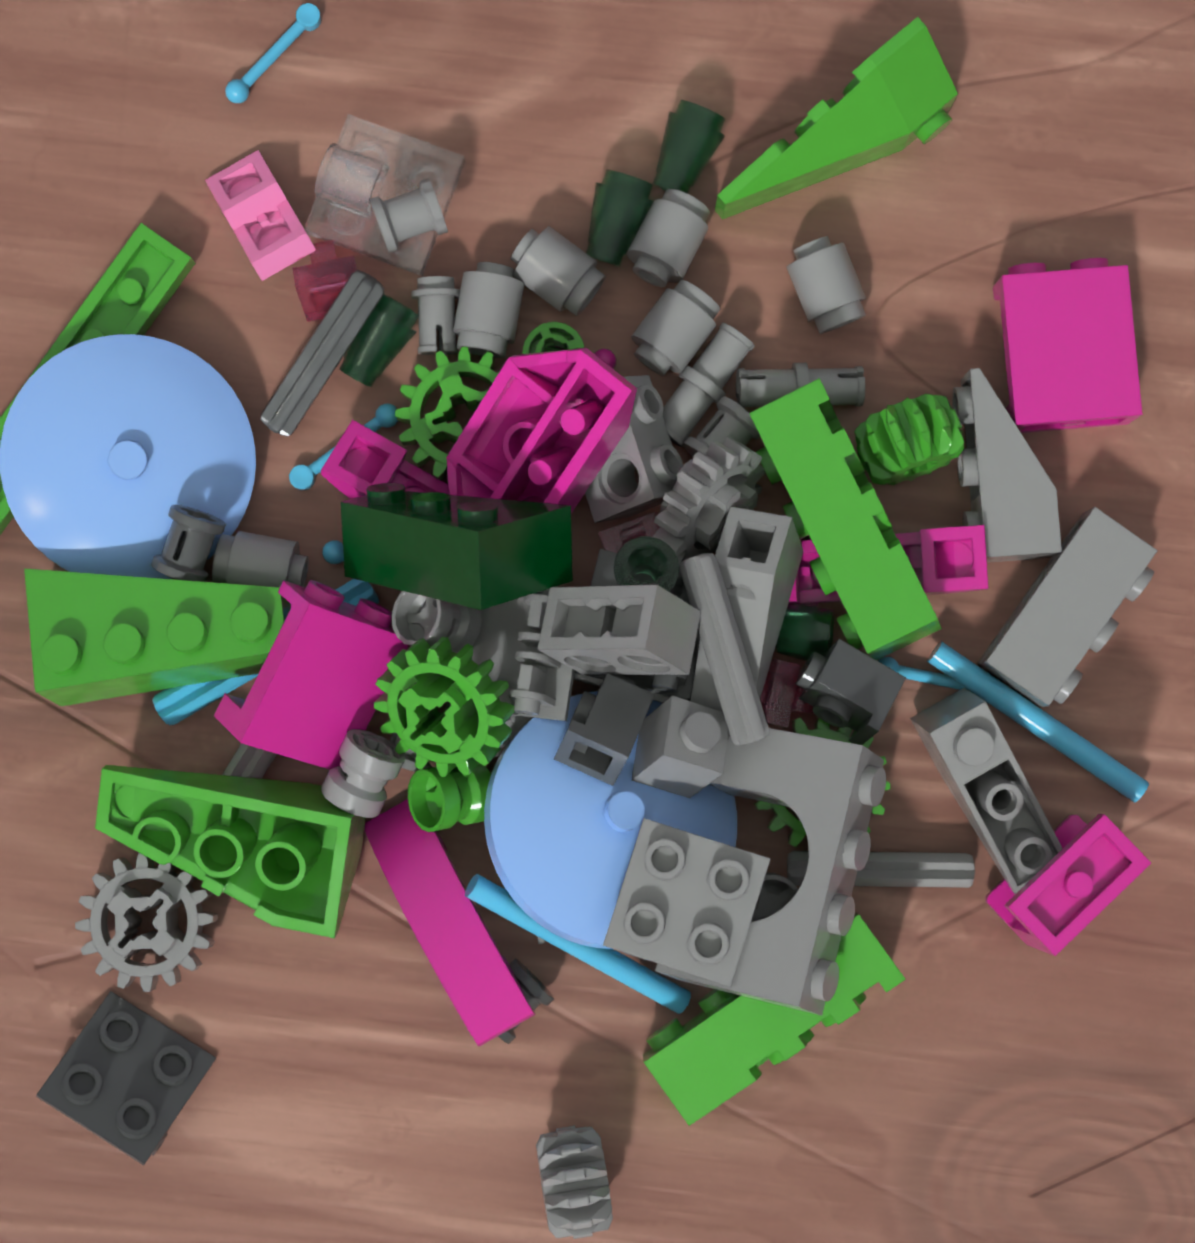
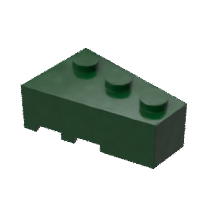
M396 483L374 484L366 488L367 495L341 501L345 577L478 610L490 608L573 581L571 505L457 496L439 492L405 491L404 485Z

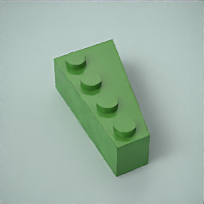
M820 378L750 412L749 414L765 447L756 451L762 457L761 464L765 468L764 470L771 484L773 485L782 480L792 499V502L782 506L786 516L793 518L799 539L809 535L820 556L809 561L824 594L828 595L837 591L847 613L837 617V621L849 645L858 650L864 647L871 658L878 660L942 629L920 581L892 529L893 527L864 473L865 471L856 451L835 414L830 398Z
M24 568L35 692L59 706L259 674L291 609V604L278 593L280 587Z
M855 913L849 932L845 936H841L835 961L839 966V981L834 996L830 1001L825 1002L822 1016L713 989L698 1001L703 1011L683 1026L675 1018L646 1039L651 1049L643 1054V1062L688 1126L755 1082L762 1075L758 1067L768 1059L772 1065H777L804 1049L807 1043L814 1037L811 1028L820 1021L824 1027H829L835 1023L839 1025L859 1012L861 1009L860 1005L867 998L863 993L864 991L879 982L887 993L906 980L859 914Z

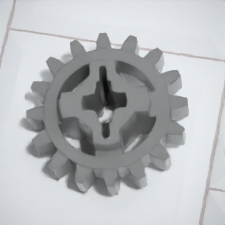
M726 437L723 443L717 440L712 441L706 455L697 452L693 456V460L688 461L677 472V481L672 491L665 493L660 513L655 517L654 522L661 526L652 537V541L659 545L656 550L657 553L680 567L681 562L688 558L704 553H716L730 506L754 510L757 506L758 495L761 493L762 487L756 484V482L765 473V468L759 465L762 457L731 437Z
M140 853L137 856L136 869H133L125 857L118 858L113 861V870L116 875L114 878L103 872L96 873L92 877L95 886L100 892L98 895H84L80 897L79 903L91 910V916L76 922L75 929L91 932L92 940L86 943L80 950L83 955L96 952L101 955L103 959L95 970L99 976L116 969L119 971L117 987L127 988L136 977H140L143 992H150L157 987L158 975L161 974L164 981L169 986L181 982L179 965L191 971L197 970L202 965L194 950L195 948L208 949L213 947L215 940L209 935L202 933L203 925L218 920V914L203 911L201 903L210 898L213 893L206 889L195 891L191 884L196 877L185 871L178 875L175 873L176 866L170 863L165 865L159 864L158 867H154V861ZM138 879H153L164 883L152 895H142L136 888H131L127 885ZM182 904H184L187 913L186 934L179 929L178 908ZM161 905L156 911L157 916L152 922L158 932L151 931L133 938L142 922L140 915L136 912L146 911ZM109 910L115 915V936L112 939L107 925ZM141 949H152L159 956H165L167 960L160 963L145 964L133 961L131 957Z

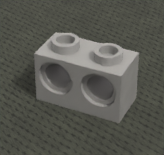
M649 375L624 377L637 388L629 428L585 492L595 523L629 518L661 505L664 501L665 493L672 491L677 481V472L683 466L679 453L672 446L663 419L664 407L662 399L653 387ZM635 467H636V469H637V471H638V474H639V484H638V485H637V483H636V481H635V476H634Z
M659 585L550 587L537 650L581 674L689 675L701 611Z

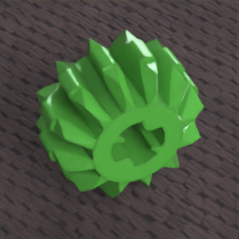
M923 394L914 399L907 397L900 403L887 405L886 409L870 414L866 421L859 424L854 431L857 454L863 469L868 472L874 484L894 486L902 481H913L922 475L931 474L937 468L947 466L952 459L959 457L964 450L963 444L965 443L961 431L962 425L956 410L951 408L946 396Z

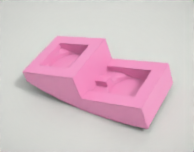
M259 150L205 180L262 281L316 251Z

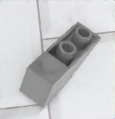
M970 369L961 379V387H954L952 394V407L956 410L961 425L964 424L966 449L957 457L958 478L961 487L969 486L971 511L963 512L962 526H985L987 563L1051 558L1062 552L1057 489L981 369Z
M730 506L715 556L717 557L760 698L804 551L792 517ZM700 638L690 701L723 712Z
M962 688L910 719L938 772L1008 886L1016 894L1063 848L986 701L966 688Z

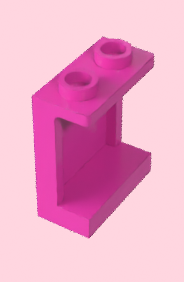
M1088 258L1070 263V270L1046 272V265L1044 263H1025L1008 268V275H1002L993 286L994 300H1000L1009 394V405L1005 409L1021 433L1127 425L1143 415L1128 265L1108 267V259Z
M283 580L278 593L291 604V609L246 700L225 693L214 717L242 744L330 770L340 766L342 758L339 754V749L347 732L352 729L366 730L376 710L374 709V702L384 693L376 685L377 679L388 670L386 664L402 649L406 650L408 645L397 638L391 623L392 612L383 606L360 598L357 606L343 602L345 597L340 592L314 580H309L306 588Z
M1098 814L1088 825L1078 815H1069L1053 830L1063 849L1024 887L1014 894L1005 879H1003L986 895V903L1026 945L1056 956L1151 864L1143 853L1105 814Z

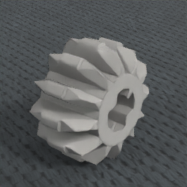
M575 1125L556 1128L555 1132L541 1134L536 1144L545 1213L551 1233L556 1238L573 1236V1239L593 1236L592 1233L608 1230L613 1220L604 1151L599 1134L591 1126L575 1128Z

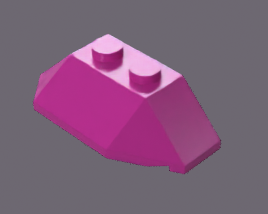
M587 348L520 354L509 357L446 457L449 495L571 505L572 514L629 428L637 388Z

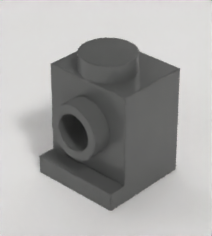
M838 639L823 655L816 651L810 655L799 673L795 684L804 689L799 699L813 706V712L818 718L835 727L851 728L854 731L849 742L863 745L879 732L906 677Z
M607 673L597 695L584 691L554 760L613 786L631 753L655 694L640 688L633 680L626 676Z

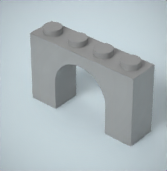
M769 728V735L746 745H735L729 733L724 772L720 777L711 782L710 785L729 795L790 807L800 819L807 835L809 857L805 877L797 893L782 909L767 918L751 922L731 987L658 963L655 972L680 981L822 1016L825 1002L832 999L839 981V966L835 961L841 936H845L849 932L854 920L855 902L851 895L857 871H861L865 867L870 853L871 839L867 829L873 806L879 805L885 792L886 773L883 768L884 760L863 745Z

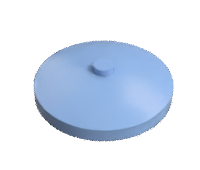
M117 334L97 337L80 342L53 356L27 380L17 394L7 415L1 437L0 474L7 503L16 522L38 550L69 572L174 579L156 571L151 566L153 557L162 553L173 521L168 516L171 505L190 507L221 519L226 523L222 534L231 536L246 512L255 482L256 451L253 432L242 403L232 387L219 372L195 353L172 342L151 336ZM222 534L215 535L207 560L215 554L219 538Z
M598 691L589 692V693H592V694H594V695H597ZM578 694L570 698L567 721L532 718L516 732L503 749L491 773L484 805L485 835L496 873L512 899L529 917L551 933L568 941L589 947L612 949L603 946L643 819L655 821L736 847L737 810L733 795H729L710 784L691 798H687L632 781L638 736L613 786L554 760L583 695ZM652 700L646 717L662 703Z

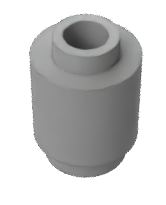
M667 189L662 199L653 201L627 251L628 258L635 264L632 269L633 272L644 281L659 287H665L667 282L679 283L680 280H683L708 231L706 220L710 214L709 209L701 201L685 192Z
M550 226L545 228L540 234L531 229L519 242L510 258L517 264L513 273L515 279L522 281L527 288L558 311L562 312L567 309L575 316L581 314L606 279V276L596 269V260Z
M825 236L793 250L797 260L786 268L808 322L815 321L820 334L832 331L866 316L861 301L866 299V296L844 243L831 245L828 236Z
M479 262L476 271H466L463 273L453 332L459 335L456 347L458 350L461 347H468L469 353L473 355L483 356L488 351L493 353L494 358L506 357L507 345L513 344L515 341L524 290V283L513 278V268L497 263Z
M680 280L674 289L667 288L631 336L632 340L639 346L634 353L635 357L646 367L661 376H664L669 369L678 374L682 373L716 327L713 319L720 311L719 305L704 291L685 280Z
M238 531L236 536L222 534L214 555L212 581L214 583L280 587L283 580L305 587L309 557L299 555L300 546L298 541Z

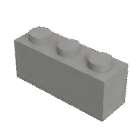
M1096 507L1084 512L1061 543L1062 552L1051 557L976 664L1039 708L1049 706L1053 700L1062 704L1070 696L1083 673L1075 669L1089 648L1095 653L1103 648L1119 622L1112 618V615L1125 597L1133 602L1142 593L1154 575V571L1147 565L1158 550Z

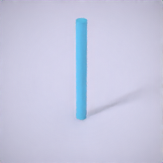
M941 641L930 654L927 660L928 663L1134 803L1146 792L1149 786L1148 781Z
M476 874L467 885L465 897L675 1013H682L688 1006L691 998L690 991L614 949L584 946L551 933L529 917L512 899L506 889L485 877Z

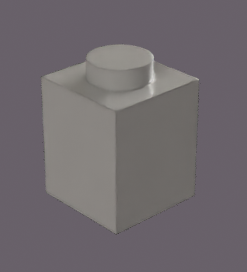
M672 695L644 719L638 734L632 781L691 798L720 777L724 772L729 735L724 713Z

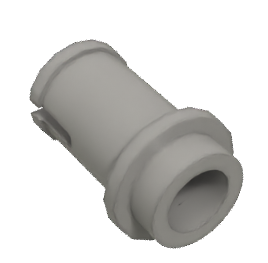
M453 277L417 278V290L411 291L412 299L418 300V354L434 355V352L437 351L436 329L439 333V351H442L445 355L458 353L456 333L453 332L455 322V299L459 298L460 290L455 289Z

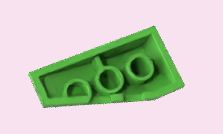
M919 17L915 18L871 54L852 72L855 78L845 87L842 92L844 97L836 103L833 98L827 101L822 99L807 113L808 116L794 131L798 136L794 143L790 145L784 138L775 142L717 195L715 212L722 220L902 151L917 138L923 144H926L950 124L952 118L948 115V112L958 92L926 25Z
M105 765L101 771L95 829L161 865L170 863L203 881L201 887L215 895L220 896L222 893H225L256 910L253 914L254 916L272 926L335 938L339 931L360 859L366 818L353 815L333 805L322 794V785Z

